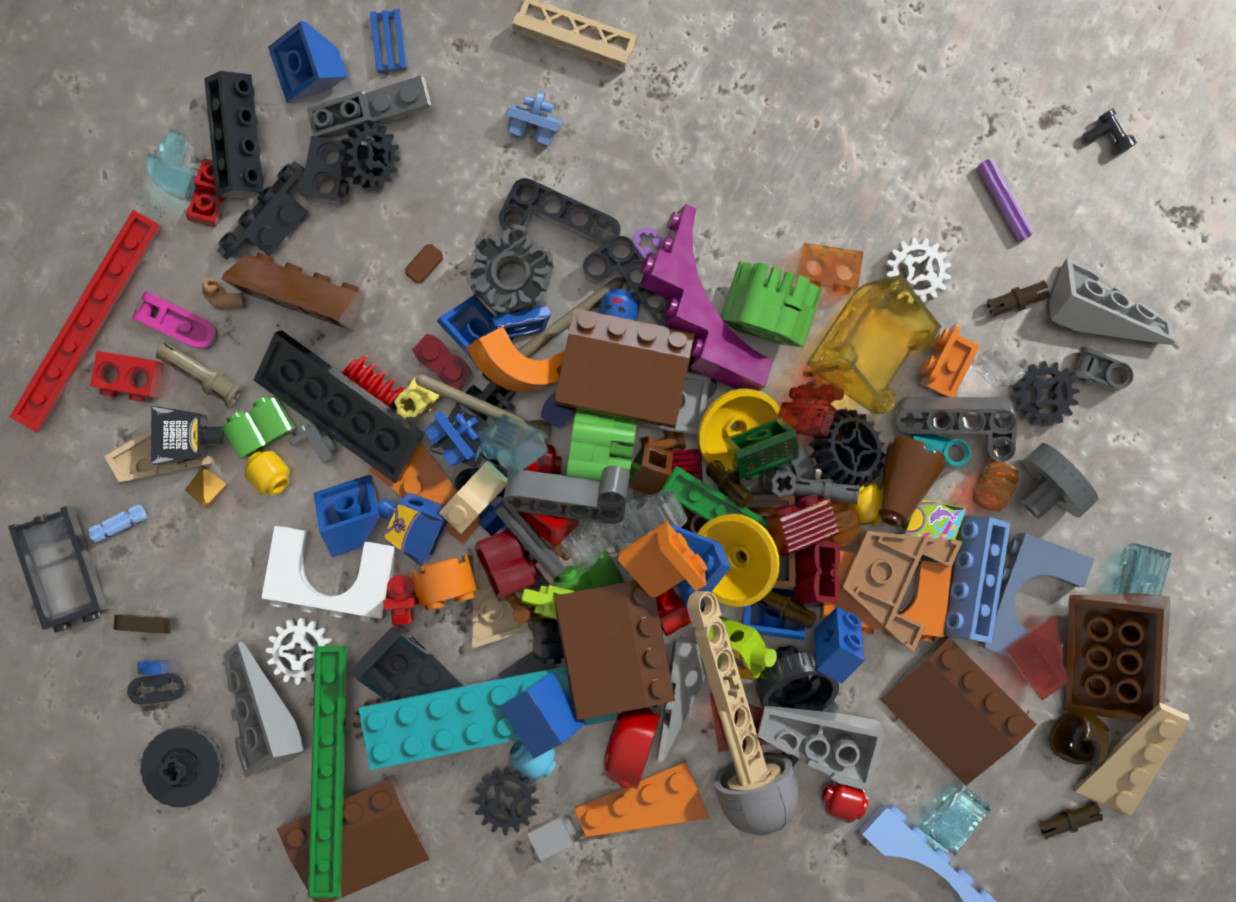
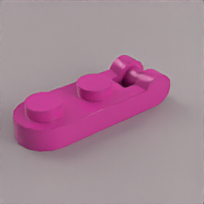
M144 292L141 298L144 301L139 311H135L133 319L194 348L205 349L214 343L216 329L212 323L149 292ZM155 306L161 308L156 319L150 317Z

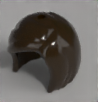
M1071 710L1062 713L1054 722L1048 740L1053 755L1072 764H1085L1093 767L1106 758L1111 744V733L1107 725L1093 713L1085 710Z

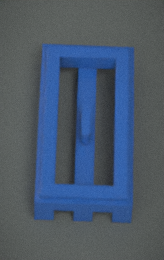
M393 9V11L389 12L388 10H382L381 13H376V11L370 12L377 72L407 70L400 9ZM389 19H395L400 62L398 64H394ZM379 20H383L388 65H383L378 26Z
M548 306L493 316L486 335L501 327L505 329L509 338L542 332L545 330L550 319V310Z

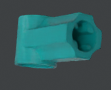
M935 434L912 435L911 439L926 443L925 449L931 453H934L935 449L940 451L946 458V466L949 468L961 467L971 457V449L963 440H953ZM951 446H957L962 450L963 458L960 462H954L949 458L948 450Z

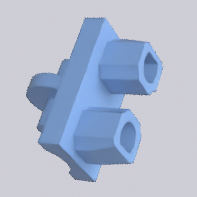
M539 91L536 99L525 96L523 104L533 107V110L512 104V106H508L506 115L510 116L508 121L509 133L524 136L527 124L531 123L538 126L534 140L545 145L551 144L556 132L562 128L564 120L541 113V111L552 114L554 109L553 104L544 102L546 93Z

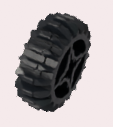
M839 409L826 414L823 419L815 424L816 429L810 433L814 440L808 444L814 449V452L809 457L816 460L817 464L813 469H820L822 471L820 479H833L832 483L860 485L861 488L863 485L865 487L869 486L872 480L880 476L879 471L884 467L881 459L886 454L881 451V447L885 443L881 442L878 438L881 431L873 429L875 421H867L866 414H858L857 410L850 409L847 411V409Z

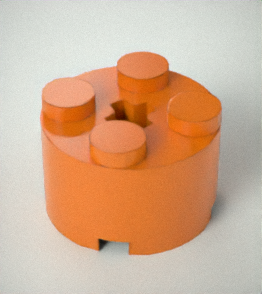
M468 554L461 556L462 562H459L458 558H450L422 566V573L419 574L416 569L409 570L419 606L424 605L425 610L428 611L445 606L444 600L450 598L461 602L475 597L473 591L478 590Z

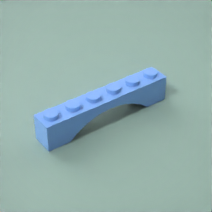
M882 803L858 829L884 856L906 858L933 869L953 887L961 902H997L984 889L978 893L971 886L974 880L964 870L960 868L956 872L948 864L952 859L939 847L933 851L926 844L929 838L917 826L911 830L903 823L907 817L894 805L889 809Z

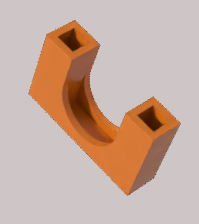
M840 551V564L836 572L840 586L855 552ZM919 560L915 569L912 597L907 606L897 614L925 626L920 640L934 642L935 636L944 637L952 567H947L937 562ZM841 587L836 604L820 607V622L837 606L845 612L853 613L861 620L862 633L874 634L875 629L886 630ZM886 631V636L894 637L889 631Z

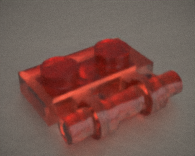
M810 384L791 387L789 396L793 401L782 402L776 419L781 417L796 431V435L827 437L837 411L830 403L834 402V400L843 399V389L835 388L833 385H821L819 388H814Z

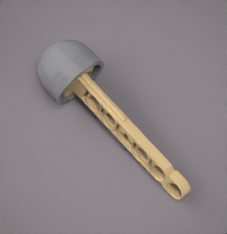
M695 591L689 596L687 609L692 627H695V637L733 762L724 767L715 777L714 785L723 813L733 826L748 834L769 835L784 828L793 818L797 808L799 790L792 763L784 755L762 753L724 623L719 618L722 614L717 598L712 592ZM702 598L705 601V608L703 613L700 610V603ZM712 626V628H713V638H712V640L710 641V640H709V629H710V627ZM719 655H721L722 659L720 669L717 666ZM736 710H737V712H738V721H737V723H736V725H735V723H734V714H735V712H736ZM744 738H746V748L743 752L742 744Z

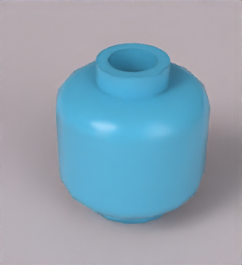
M521 739L514 743L509 753V756L512 757V767L530 778V780L549 776L556 765V762L553 761L555 756L554 748L533 759Z

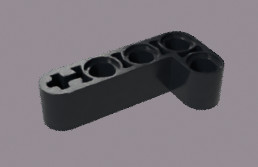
M521 178L513 184L499 214V224L503 232L508 228L514 230V228L505 225V220L508 216L515 214L521 218L519 225L527 228L532 215H535L600 246L612 238L621 235L620 224L614 217L528 178ZM523 188H530L534 191V195L531 199L523 201L518 198V192ZM551 200L558 201L561 204L560 210L556 213H548L544 209L547 202ZM576 213H584L589 219L585 225L577 226L571 221L572 217ZM594 219H597V227L606 229L608 226H611L614 235L609 234L607 238L602 237V231L594 227L593 233L589 232L593 227Z
M616 236L585 258L583 273L589 282L600 284L618 272L631 292L635 293L636 299L639 300L640 305L652 322L659 326L665 325L666 317L664 314L660 319L657 315L664 313L669 299L663 297L664 303L660 307L654 308L650 306L647 298L654 292L641 287V283H636L630 278V273L635 269H641L645 260L630 238ZM617 245H625L629 248L630 252L627 257L618 258L612 251ZM593 262H601L605 266V270L600 275H592L588 271L589 265Z

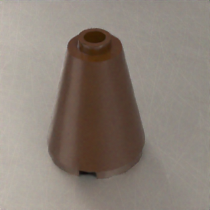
M895 438L893 443L891 441L888 443L886 449L878 513L882 516V520L891 526H899L909 521L946 466V458L940 451L935 449L934 453H931L925 449L926 443L911 438Z

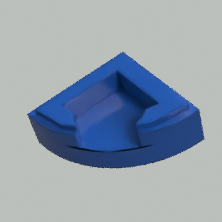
M167 660L139 661L137 663V674L161 675L168 673Z

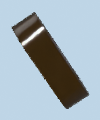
M114 614L113 630L170 634L173 618Z

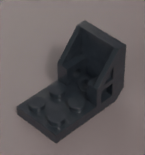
M402 625L392 626L349 671L357 681L382 698L386 699L388 697L390 700L464 686L433 653Z

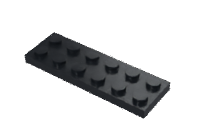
M280 330L274 333L254 377V381L392 482L397 483L400 481L425 433L284 331Z

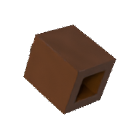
M645 443L631 463L628 487L656 497L671 476L673 453Z

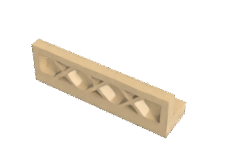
M524 0L520 13L516 12L512 22L514 32L623 71L627 68L637 40V35L539 0ZM529 6L542 10L545 20L541 21L527 16ZM547 12L553 14L554 16L549 17ZM565 18L570 21L573 30L569 31L553 25L552 22ZM575 22L581 24V26L577 27ZM588 28L596 29L601 40L597 41L583 36L580 32ZM603 32H604V33H607V34H610V35L607 36V37H605L604 34H603ZM616 38L629 41L626 51L611 46L608 42Z

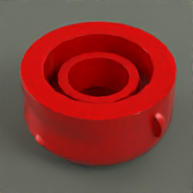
M649 708L623 711L618 715L613 725L603 759V770L609 780L618 783L623 788L638 789L660 715L655 714Z

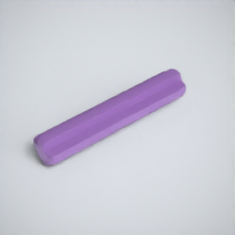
M987 159L977 166V169L1014 236L1019 242L1029 238L1033 231L994 160Z

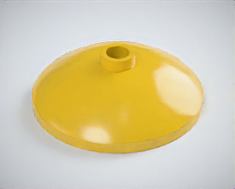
M737 389L720 396L708 407L699 424L698 445L702 456L708 464L712 462L717 468L719 467L714 463V460H720L733 473L734 469L723 439L780 417L785 421L781 408L769 395L756 389ZM738 421L737 426L734 427V428H731V425H732L734 422Z
M740 514L721 515L703 525L697 534L720 542L731 566L729 571L712 590L717 601L729 606L742 607L763 599L774 587L779 573L777 547L768 531L754 519ZM741 551L745 552L747 560L742 559Z

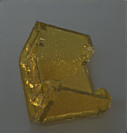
M902 275L868 282L851 295L809 358L808 365L816 375L871 413L886 414L895 406L897 394L888 387L911 351L925 350L932 346L942 326Z

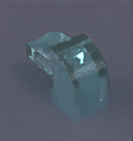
M170 129L168 136H164L161 141V156L148 154V172L153 182L166 193L191 202L195 191L194 181L198 172L194 168L180 164L189 139L183 133Z

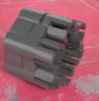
M513 225L514 230L508 228L500 236L488 234V237L485 238L484 234H482L474 242L476 247L474 249L475 261L469 269L470 274H466V280L472 292L478 298H481L497 316L546 306L548 301V293L552 277L555 273L552 253L549 250L545 251L544 247L537 245L532 240L527 229L521 225ZM508 264L520 265L526 272L522 281L511 286L501 283L500 272L504 266Z

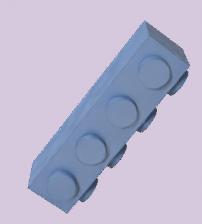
M963 517L959 538L962 544L956 556L944 630L945 636L992 643L1011 523L991 517Z

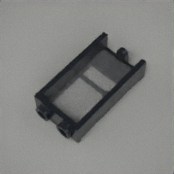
M64 506L60 508L61 511L43 514L34 517L33 521L8 526L42 630L53 629L54 633L72 628L71 622L81 618L83 623L101 618L100 612L109 609L108 604L106 605L74 506Z

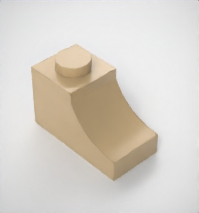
M487 461L452 497L439 514L462 534L506 487L507 478Z

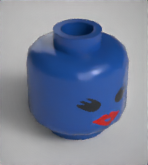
M612 288L611 292L605 293L602 296L599 313L637 321L640 302L634 298L635 293Z

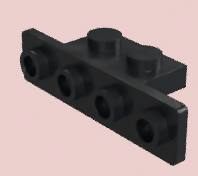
M294 161L291 165L289 163L286 164L277 175L279 179L272 187H266L263 190L264 193L259 194L257 198L259 202L252 210L247 209L238 219L239 225L232 233L230 231L227 232L218 243L220 247L217 249V252L224 259L227 260L246 238L266 255L270 256L308 212L286 193L304 172L305 168Z

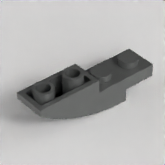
M420 75L367 93L359 91L307 108L313 136L327 137L347 133L348 129L356 128V124L376 122L377 126L401 120L407 118L410 113L432 107L425 78Z

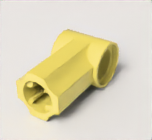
M415 377L407 389L400 393L394 402L399 415L403 418H415L424 410L429 413L442 396L418 386L415 382Z

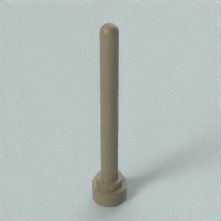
M618 277L612 279L574 308L591 311L601 303L602 296L605 293L611 292L612 288H622V279ZM574 308L517 350L525 357H528L570 326Z
M423 374L418 375L415 379L416 384L422 388L525 432V436L529 437L530 442L545 444L550 435L551 424L543 420H525Z

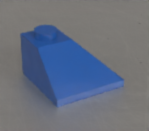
M300 21L268 46L286 102H293L329 90L348 77L339 49L305 21Z
M371 474L314 493L319 533L331 557L361 548L380 519Z

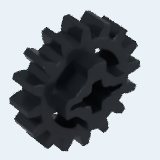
M376 122L356 124V128L347 130L350 138L341 139L345 149L339 150L338 154L343 155L345 160L340 163V166H347L348 170L345 173V177H354L353 185H362L363 189L384 187V182L392 181L390 173L398 172L394 162L400 161V157L395 156L394 151L399 149V145H392L391 141L394 135L386 134V126H377Z
M1046 361L1039 362L1038 368L1034 364L1027 366L1029 374L1025 371L1020 372L1018 375L1022 382H1014L1012 385L1019 389L1018 393L1011 395L1012 399H1019L1020 402L1015 406V410L1023 409L1025 412L1022 419L1026 420L1033 417L1032 423L1035 426L1039 425L1042 420L1045 427L1052 426V418L1057 424L1064 422L1062 414L1067 417L1071 416L1073 412L1069 406H1076L1079 403L1073 399V395L1079 393L1080 389L1072 388L1071 385L1077 380L1076 377L1068 379L1066 375L1069 369L1065 368L1059 371L1058 362L1052 363L1049 368ZM1039 374H1048L1052 377L1047 381H1043L1041 378H1037L1036 376ZM1061 386L1064 390V398L1061 395ZM1050 387L1047 394L1049 398L1040 401L1044 394L1042 389ZM1027 390L1030 391V401H1029V402H1028V399H1027ZM1043 407H1049L1051 410H1055V412L1044 414L1040 413L1039 410L1043 409Z
M505 766L503 774H499L496 768L493 769V778L491 779L484 775L482 781L485 786L477 785L475 791L481 795L473 798V803L480 804V807L474 812L475 815H484L481 824L483 826L489 822L493 824L491 828L493 833L498 827H502L504 835H507L509 827H513L516 833L520 832L521 822L529 826L530 819L527 816H536L537 810L531 806L539 803V798L532 796L537 791V786L529 787L530 778L524 777L522 779L519 777L520 772L518 770L514 774H510L508 766ZM506 780L515 782L520 787L515 789L508 786ZM493 785L496 794L494 798L486 802L487 791ZM501 792L505 793L507 798L513 797L510 808L505 803H499L502 797ZM526 799V808L519 816L516 807L518 803ZM497 812L504 815L506 820L498 819L492 814Z

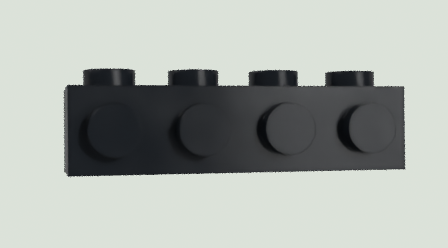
M219 71L204 78L216 197L248 199L264 193V178L261 172V149L258 143V119L255 113V90L252 84V74Z

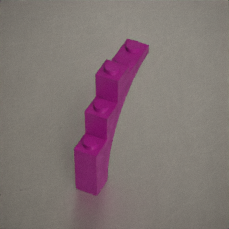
M685 204L678 212L674 211L671 214L666 226L670 230L668 236L663 239L659 250L651 258L647 257L644 260L640 269V273L643 274L640 286L669 299L664 314L667 315L664 327L694 332L689 368L735 389L749 388L760 391L766 387L773 360L752 349L734 334L718 315L708 299L697 273L693 253V225L696 208Z

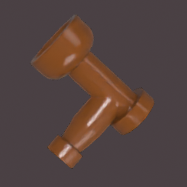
M663 430L665 438L654 441L650 436L640 438L642 447L647 443L664 450L678 447L680 450L686 449L684 435L680 432Z
M517 596L505 599L514 609L513 618L519 624L529 621L533 622V620L550 619L534 613L536 606H527L521 603V599Z

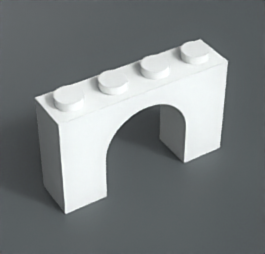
M274 526L261 597L269 599V605L287 608L288 603L300 605V611L317 613L318 608L330 610L329 616L347 618V614L350 613L359 615V621L377 623V618H386L387 610L383 609V600L389 596L387 585L393 577L398 551L395 546L365 541L359 574L353 586L341 595L328 596L316 591L309 584L305 576L304 560L310 531Z

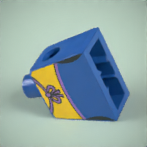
M408 493L397 505L383 498L378 505L379 515L389 521L384 538L422 567L433 556L448 524V521L439 514L445 505L412 493Z

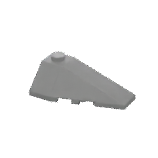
M1068 258L1063 262L1049 300L1051 320L1057 325L1068 327L1077 332L1172 345L1175 342L1171 321L1142 302L1134 304L1123 294L1124 290L1117 285L1111 289L1098 280L1101 275L1093 269Z
M674 638L669 671L675 701L664 704L657 762H664L707 677L696 641Z
M238 642L224 653L228 689L235 695V709L231 710L232 720H238L240 737L235 738L236 750L244 776L248 777L291 761L303 753L305 749L303 737L292 715L244 642Z
M764 706L757 733L759 738L785 753L792 754L801 759L808 766L827 774L839 784L867 790L871 788L885 735L878 720L850 714Z

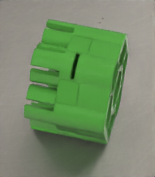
M739 262L721 314V319L739 332L775 344L803 348L823 289L818 288V286L811 283L810 279L799 275L794 287L792 286L796 276L794 273L785 272L781 281L782 270L776 267H772L769 278H767L768 264Z
M577 409L566 476L601 481L602 471L607 466H620L630 471L633 445L621 444L619 442L634 444L637 421L610 415L604 416V414Z

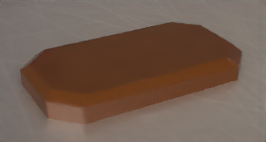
M433 244L425 245L405 268L406 275L415 283H423L441 263L443 253Z

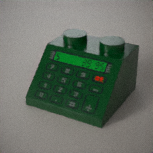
M781 417L723 439L734 472L741 480L759 478L763 475V471L771 468L782 469L791 465L792 460L799 458L796 431Z

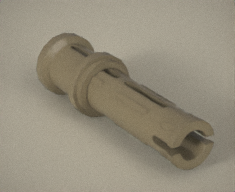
M167 341L158 348L155 356L157 359L167 363L186 377L202 386L204 393L207 395L213 394L225 402L224 405L226 407H233L241 397L244 385L241 383L235 384L225 378L222 371L211 370Z

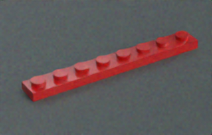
M132 210L9 416L10 418L34 432H40L162 227L161 225Z

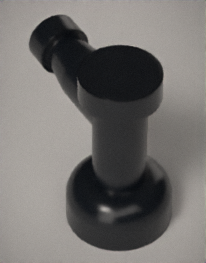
M1114 108L1098 117L1101 122L1091 131L1083 133L1085 141L1090 144L1094 139L1110 132L1116 141L1113 149L1117 155L1138 143L1134 135H1126L1115 117L1117 112Z

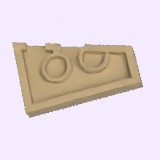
M151 429L104 456L120 483L215 463L207 450V457L203 459L163 466L152 465Z
M473 552V573L478 590L473 591L475 597L473 598L472 649L531 630L528 622L519 624L514 620V609L505 600L498 602L477 554Z

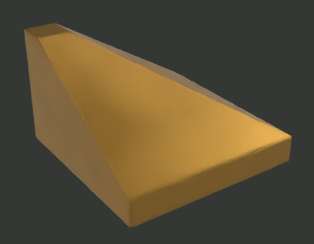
M203 466L185 491L203 507L210 508L228 484Z

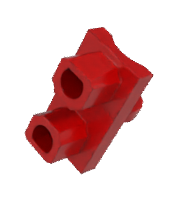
M397 574L388 582L387 590L389 596L383 600V609H391L392 625L411 624V621L415 620L414 607L418 604L416 594L413 593L414 586L409 576Z

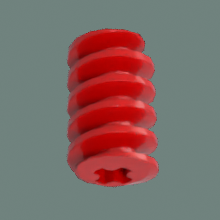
M366 355L353 360L341 372L392 410L397 408L394 401L403 392L404 388L400 387L393 391L392 387L395 380L391 379L384 383L383 379L386 372L382 371L375 375L374 371L377 364L373 363L366 367L365 363L368 358Z

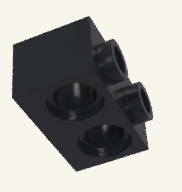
M311 136L301 196L306 201L341 206L342 198L347 199L349 181H346L345 173L348 168L347 166H340V163L345 160L344 156L339 154L336 162L332 164L325 163L327 153L331 151L339 152V150L345 149V145L341 141ZM326 180L333 181L334 186L330 192H320L322 182Z

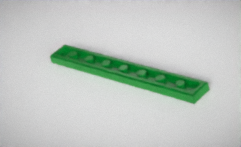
M315 646L308 898H341L347 646Z

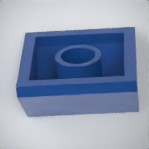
M474 294L439 317L437 322L474 362L466 347L486 335L489 323H492L491 318L494 315Z
M772 588V591L786 598L792 597L794 599L793 602L796 603L794 590ZM756 603L743 606L741 623L755 628L760 635L796 640L805 639V627L787 618L782 620L778 614Z
M552 671L500 705V708L533 759L562 744L586 724L583 719H575L573 703Z

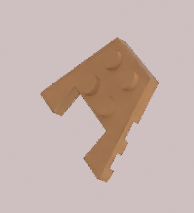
M865 531L840 587L902 645L914 652L925 626L897 614V610L921 556L928 557L947 567H952L962 542L952 539Z

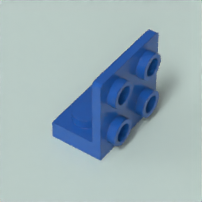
M671 525L677 533L684 537L695 555L698 554L703 559L707 567L705 571L707 585L698 591L712 592L731 568L722 544ZM685 579L675 586L679 588L687 608L689 596L695 590Z

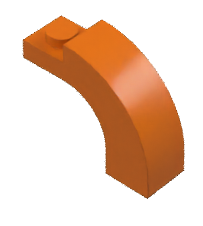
M503 327L477 339L466 347L475 364L490 380L505 389L521 393L541 391L558 382L565 353L564 350L546 360L529 359L514 347Z

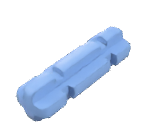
M135 505L129 508L128 512L123 511L103 521L102 525L97 524L89 528L88 534L94 543H99L107 539V536H113L133 526V523L146 520V511L142 505Z

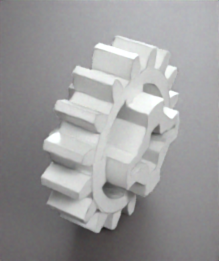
M916 237L912 238L910 246L904 241L899 244L901 252L893 249L890 255L894 260H888L885 266L891 268V271L885 274V278L893 279L889 289L897 287L899 289L898 298H901L904 294L908 295V303H912L915 297H918L920 304L926 302V295L934 300L938 297L936 290L943 292L946 289L942 281H949L951 279V276L945 273V270L949 269L952 265L951 263L943 262V259L948 255L947 252L939 254L937 250L940 244L938 243L932 247L928 246V238H925L921 244H918ZM911 252H923V253H924L922 256H919V257H913V256L910 255V254L907 255L908 253H911ZM933 260L937 267V274L933 271ZM925 261L921 270L922 274L911 280L914 276L915 267ZM899 268L903 270L904 281L900 278ZM919 284L929 287L924 290L912 289L913 286Z
M299 618L295 626L291 619L286 621L287 629L282 626L276 627L279 636L269 637L274 646L266 649L267 653L273 654V658L267 662L268 664L276 663L275 675L282 672L285 673L284 682H288L292 677L295 678L296 685L302 683L303 677H305L308 683L314 681L315 665L306 671L307 662L311 658H315V646H317L309 640V634L316 639L319 646H327V644L333 641L332 638H323L322 635L326 631L325 627L319 630L315 629L317 621L313 620L307 626L305 618ZM294 632L293 640L289 644L282 645L287 635ZM301 644L302 649H306V651H312L301 656L299 659L298 653H294V651L288 650L299 647V645ZM282 657L287 658L291 663V668L284 663Z

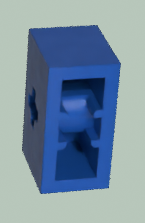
M836 606L814 629L817 671L842 684L865 661L861 620L853 613L845 612Z

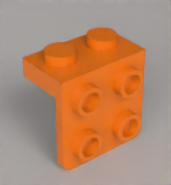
M956 324L949 329L945 328L943 333L939 332L932 345V348L936 350L930 359L926 358L918 373L922 376L919 382L920 385L944 397L955 396L980 345L958 335L961 327Z
M668 522L660 525L618 553V561L650 597H658L685 579L695 591L707 585L705 577L707 567L703 559L698 554L695 555L684 537L677 533Z

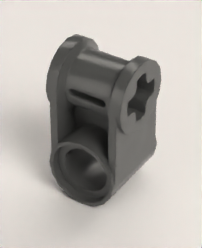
M1088 347L1080 348L1081 356L1076 369L1071 370L1070 373L1072 378L1076 377L1081 382L1112 392L1129 386L1134 377L1133 370L1127 363ZM1112 369L1121 372L1123 380L1120 385L1115 384L1111 380L1110 373Z

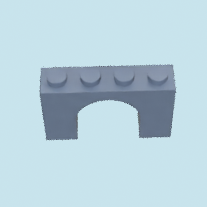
M1019 533L1018 537H1014L1009 545L1008 554H1011L1008 565H1004L992 643L979 642L978 646L1043 671L1054 673L1063 644L1031 633L1022 626L1015 612L1017 592L1027 580L1039 575H1046L1076 587H1085L1094 558L1030 534Z

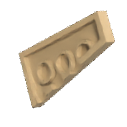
M1162 703L1157 704L1133 728V732L1124 741L1120 740L1113 747V752L1103 762L1094 766L1092 772L1084 780L1081 778L1074 785L1075 792L1131 816L1190 721L1188 714Z

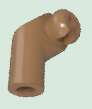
M207 279L203 282L202 294L216 309L244 308L245 299L243 293L227 294L215 279Z

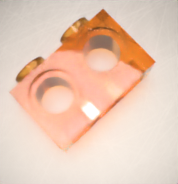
M803 243L800 249L796 283L799 275L810 279L811 283L818 286V288L820 286L832 288V293L849 295L850 291H855L859 287L864 252ZM807 262H818L822 268L821 273L818 275L810 274L806 268ZM840 265L847 266L851 271V278L847 280L841 279L836 273V268Z

